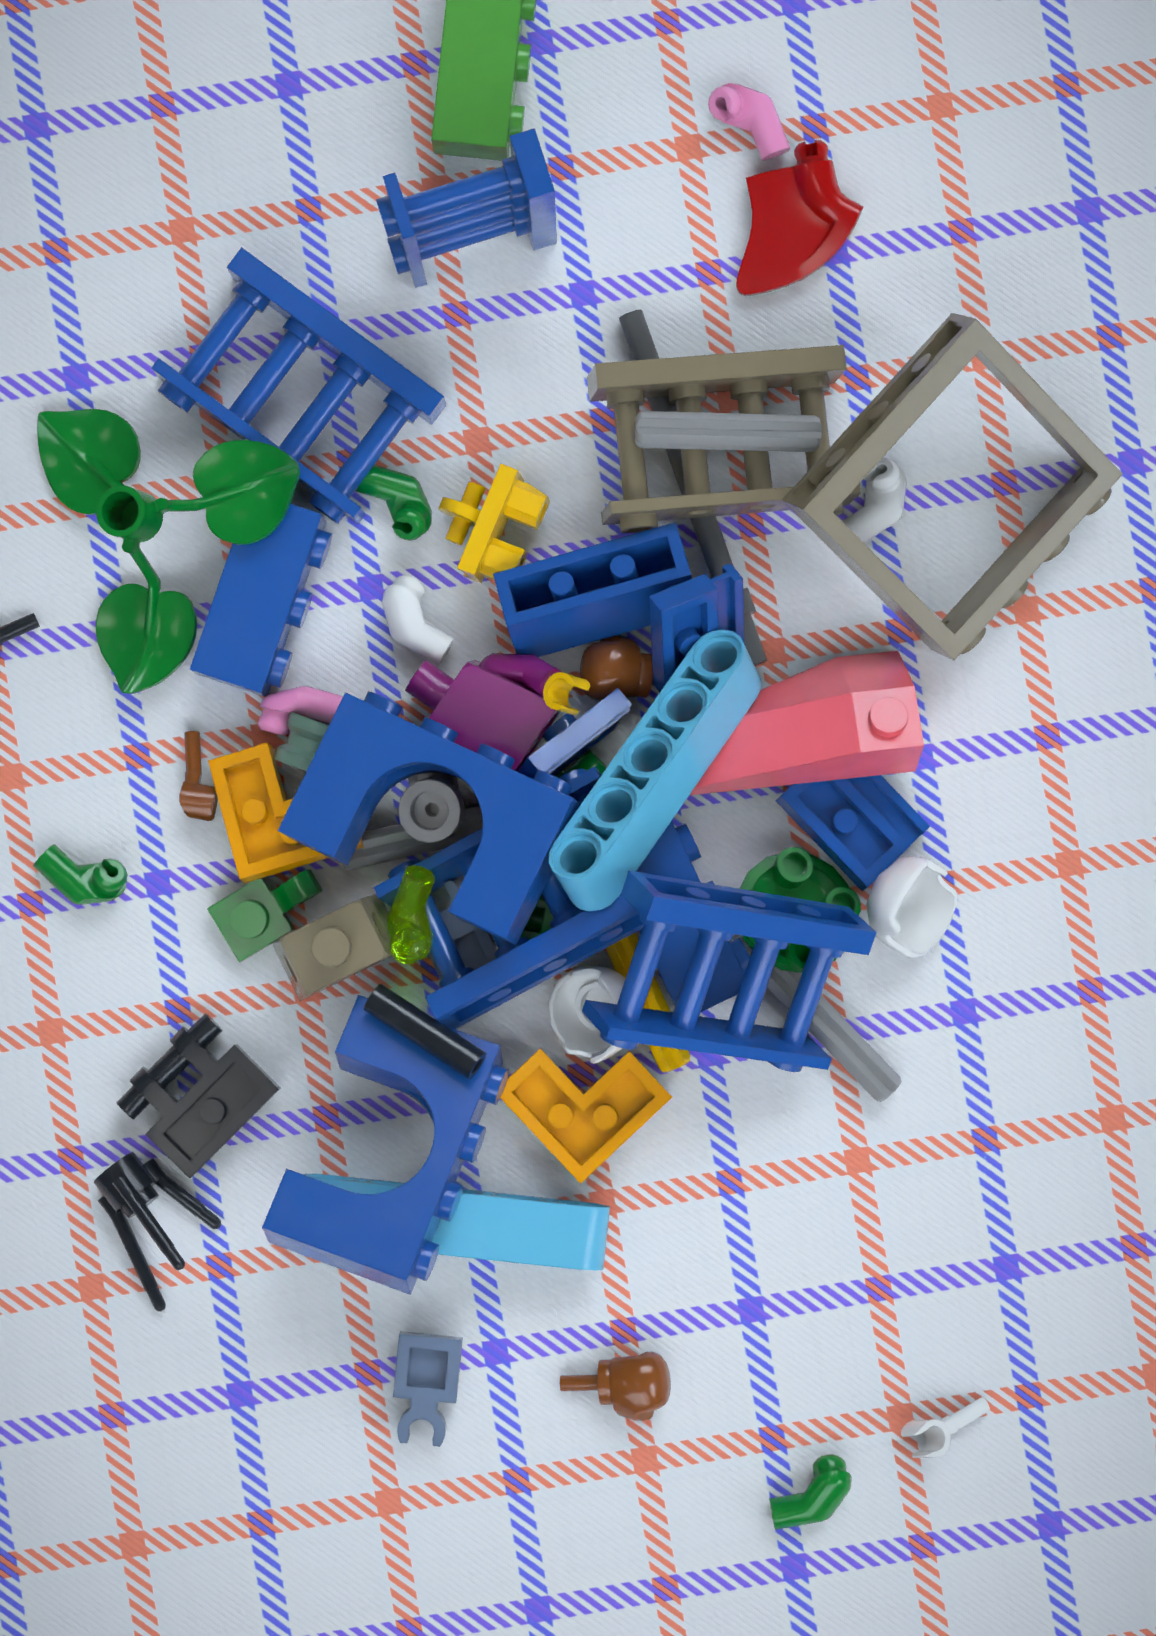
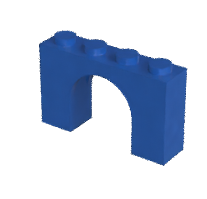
M368 691L363 701L345 692L278 831L288 838L348 866L378 803L393 786L406 778L423 773H444L457 777L469 784L479 801L483 818V830L478 850L448 912L460 920L516 946L552 873L549 864L551 847L580 806L573 797L568 796L572 785L542 770H537L533 779L511 769L515 762L514 758L486 744L481 743L476 753L455 743L459 733L427 717H424L420 727L398 717L402 710L400 705L376 693Z
M358 995L335 1050L339 1067L343 1071L399 1090L419 1102L427 1111L434 1124V1140L430 1154L423 1167L408 1182L396 1189L378 1194L350 1192L286 1168L262 1229L268 1242L411 1295L417 1278L427 1281L433 1270L440 1245L432 1242L440 1220L443 1219L450 1222L456 1212L462 1195L463 1185L455 1182L464 1160L474 1163L479 1154L486 1133V1127L479 1125L487 1102L494 1105L498 1104L508 1079L509 1069L502 1067L503 1060L500 1045L450 1028L487 1053L482 1066L469 1080L364 1011L368 998Z

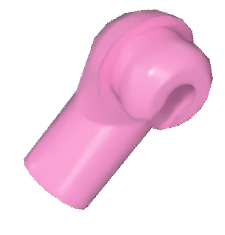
M733 83L722 85L712 91L708 101L709 111L712 116L723 123L751 132L762 161L776 158L791 149L773 101L768 95Z
M300 686L270 693L259 705L260 708H263V711L259 717L258 726L262 731L285 736L290 733L286 723L291 712L318 722L330 724L343 696L309 686Z

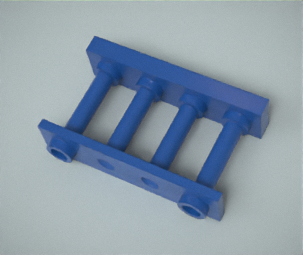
M535 128L509 136L511 157L502 159V167L403 198L396 173L383 176L388 196L378 198L376 202L387 237H390L387 238L398 275L410 271L415 288L427 285L422 260L514 231L517 237L525 234L529 235L533 251L557 243L555 190Z
M241 247L227 266L232 279L238 282L232 289L236 296L179 372L161 359H157L151 368L157 377L163 381L157 391L186 413L190 411L193 405H196L242 440L266 443L286 452L299 464L300 477L298 481L314 492L308 502L337 524L346 516L358 525L365 514L362 508L349 498L407 421L413 424L417 417L420 416L432 425L446 407L445 398L441 393ZM269 305L288 319L282 327L286 333L228 410L199 387L255 311L263 313ZM319 342L338 356L333 363L336 370L280 446H277L249 424L306 347L313 350ZM369 379L388 393L383 400L387 406L331 482L328 483L299 461L356 384L363 387Z
M593 767L587 771L585 769H576L559 778L572 785L568 796L573 797L581 805L602 774ZM483 828L424 860L412 859L397 865L388 873V880L373 887L377 897L394 910L399 911L409 906L443 978L439 982L440 989L427 995L425 999L434 1018L443 1025L453 1029L465 1025L641 930L644 923L639 919L640 913L621 894L611 905L602 910L590 912L581 910L572 904L552 871L542 891V896L554 918L550 923L551 929L531 940L527 937H520L516 946L492 935L498 947L494 953L496 959L474 970L471 967H465L431 893L445 886L444 883L449 880L454 881L461 876L465 877L480 845Z
M628 871L621 895L640 913L639 919L644 925L618 1003L612 1004L585 1000L582 1009L585 1016L601 1032L600 1037L605 1042L623 1049H635L639 1043L767 1061L771 1065L789 1072H800L802 1067L828 1070L832 1058L808 1035V1031L834 958H840L843 951L869 955L877 933L871 926L847 906ZM678 925L696 928L700 935L674 1011L667 1012L643 1008L668 933L676 931ZM734 934L752 937L756 942L729 1020L699 1016L724 942L732 940ZM789 943L806 945L810 951L783 1028L754 1024L780 949H787Z

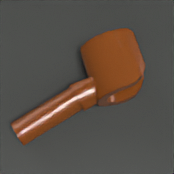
M187 731L184 732L185 781L180 790L179 802L188 817L212 821L215 817L218 803L217 793L214 786L200 784L202 776L200 732Z

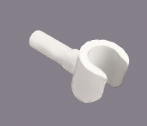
M981 1397L941 1420L929 1419L907 1422L902 1428V1437H911L922 1433L926 1437L923 1449L912 1454V1458H937L943 1456L949 1449L951 1435L956 1433L961 1427L990 1411L989 1404Z

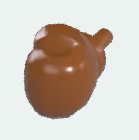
M621 634L601 639L600 642L591 644L584 650L580 663V678L586 679L590 683L589 691L584 690L585 694L592 699L601 700L619 688L626 698H647L651 690V684H653L652 654L640 653V648L636 641Z
M650 1351L644 1352L639 1356L600 1360L596 1375L560 1376V1390H598L601 1405L613 1404V1408L619 1416L635 1421H645L651 1419L654 1411L661 1409L668 1402L671 1390L670 1372L663 1357Z

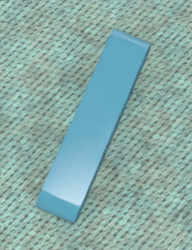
M723 629L711 631L703 635L692 646L553 843L549 852L550 867L572 904L579 909L589 912L602 910L619 897L628 871L636 872L758 697L761 690V678L741 637L733 631Z
M303 1174L359 1194L383 1193L405 1184L402 1182L326 1174ZM463 1189L452 1220L450 1222L443 1219L440 1220L432 1242L440 1245L438 1255L599 1271L604 1269L610 1206L581 1201Z

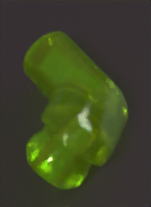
M417 865L406 867L387 916V926L391 937L390 951L393 957L403 964H414L425 958L429 954L433 942L426 903L435 882V875L430 870Z

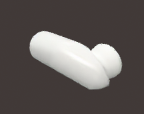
M882 458L867 474L864 507L842 521L863 543H866L898 522L903 515L907 486L906 476L897 463L889 458Z
M399 576L392 585L385 589L382 599L390 634L398 643L440 665L447 655L454 638L424 622L420 603L422 596L425 594L422 583L413 576Z

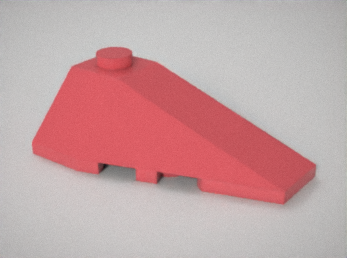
M899 651L835 657L760 690L758 697L690 795L915 772L924 748L915 686Z

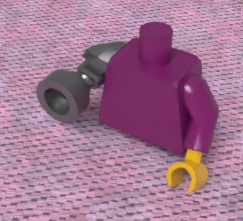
M491 653L483 658L481 662L477 660L468 661L455 679L426 660L413 675L405 691L433 710L429 719L437 721L459 733L455 741L456 744L475 753L481 743L493 747L515 759L511 769L517 772L525 760L533 754L543 739V733L554 723L560 712L578 715L579 710L572 708L568 702L569 692L573 687L589 691L590 683L586 679L563 673L535 655ZM423 773L409 777L410 787L405 790L400 798L398 808L400 824L407 834L418 841L432 843L444 840L456 832L463 821L465 811L463 798L458 791L457 777L444 773Z

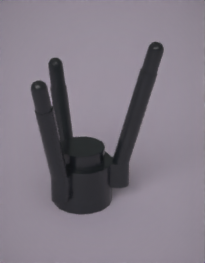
M131 1152L100 1174L94 1180V1184L103 1194L98 1202L110 1216L145 1292H147L154 1309L159 1312L166 1308V1303L126 1216L131 1218L136 1215L175 1270H182L185 1267V1261L147 1207L159 1196L152 1186L156 1184L212 1229L220 1228L221 1220L208 1210L205 1205L168 1177L154 1158L143 1164L136 1154Z

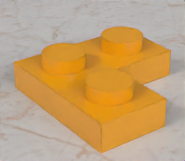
M269 743L208 760L238 876L244 883L329 858L288 838L278 831L293 799H286L277 762L273 759V747ZM362 837L356 849L364 847Z
M541 1048L507 1079L501 1096L502 1101L580 1184L672 1098L669 1092L630 1051L621 1057L583 1093Z

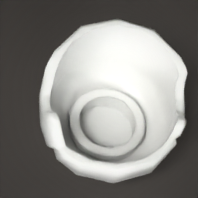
M914 855L898 859L878 875L866 904L869 924L877 932L875 937L908 958L922 957L935 947L949 927L957 904L956 890L949 886L941 877V875L946 877L948 872L930 859Z
M585 964L573 967L556 982L548 1002L552 1029L564 1044V1051L567 1054L590 1058V1063L594 1064L608 1059L623 1049L605 1042L600 1037L601 1032L582 1012L585 1000L612 1004L618 1003L626 979L620 973L609 967Z

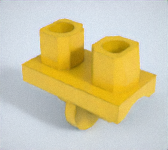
M501 463L481 511L477 508L486 488L470 481L460 502L443 497L438 508L439 511L453 518L445 537L446 540L462 546L470 525L474 526L457 569L464 572V577L481 584L484 577L495 580L494 573L525 564L528 554L526 550L500 540L508 519L538 530L550 504L548 496L530 484L525 483L518 470Z

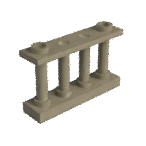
M844 345L595 363L587 376L589 402L607 401V408L614 409L623 500L610 501L601 512L602 525L620 524V532L638 533L658 527V521L791 510L782 499L793 487L772 488L768 451L743 450L747 490L711 493L706 450L681 449L686 495L649 498L644 450L636 446L634 440L635 417L639 413V406L645 404L644 398L669 396V403L676 405L677 412H702L701 402L707 399L706 393L730 391L731 399L738 400L739 413L764 414L763 397L768 395V388L792 387V394L799 395L801 415H815L820 418L822 437L820 447L813 452H805L808 472L830 448L824 392L830 390L829 384L835 383L847 370ZM860 483L834 511L836 515L844 513L843 506L849 505L861 494Z

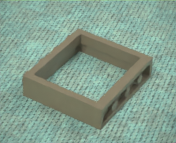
M951 313L782 501L931 650L955 661L960 654L969 652L979 644L986 633L985 626L1002 608L1012 605L1024 594L1028 586L1027 580L1043 562L1052 560L1065 549L1070 540L1069 533L1086 515L1095 513L1108 501L1112 492L1111 487L1123 473L976 318ZM976 356L1080 465V468L941 621L838 518L834 511Z

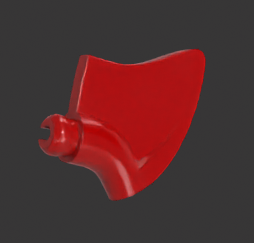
M815 140L814 143L806 144V142L799 143L794 149L797 165L763 172L746 178L752 208V227L736 282L739 294L754 296L768 293L803 280L828 263L842 249L852 234L864 206L850 200L841 192L836 178L834 163L832 160H828V146L822 140Z

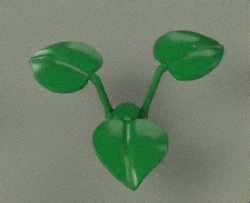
M100 409L40 412L37 419L39 453L44 472L54 494L69 509L82 514L96 515L100 527L106 533L122 538L123 551L131 555L148 582V588L139 584L129 583L113 590L103 600L96 618L97 642L105 661L117 680L120 691L134 694L147 690L171 676L188 657L196 639L197 617L193 603L188 596L176 591L160 592V578L142 552L140 543L152 539L158 533L162 526L164 513L200 511L206 509V522L209 529L218 538L236 545H249L259 542L271 535L285 518L300 477L299 464L286 452L266 443L250 440L224 442L205 452L194 466L193 480L197 490L202 495L201 498L192 500L156 499L151 494L123 484V482L130 479L136 473L141 460L138 436L127 420L115 413Z

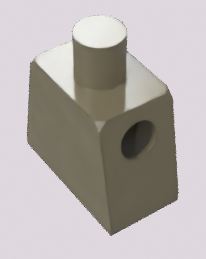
M376 894L360 898L282 936L273 944L299 1001L407 949L385 903Z

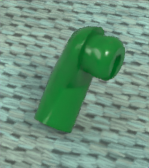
M53 844L33 865L70 902L77 905L110 902L122 895L126 889L128 876L126 868L115 859H103L101 863L78 866L59 847Z

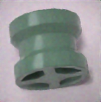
M291 712L286 723L290 730L285 744L277 747L273 759L307 771L329 725Z

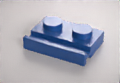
M731 563L722 566V574L710 579L704 573L649 596L653 685L659 693L692 646L703 635L716 630H729L739 635L744 643L743 578Z
M882 775L793 784L775 800L861 891L868 888L877 879L878 875L897 860L930 827Z

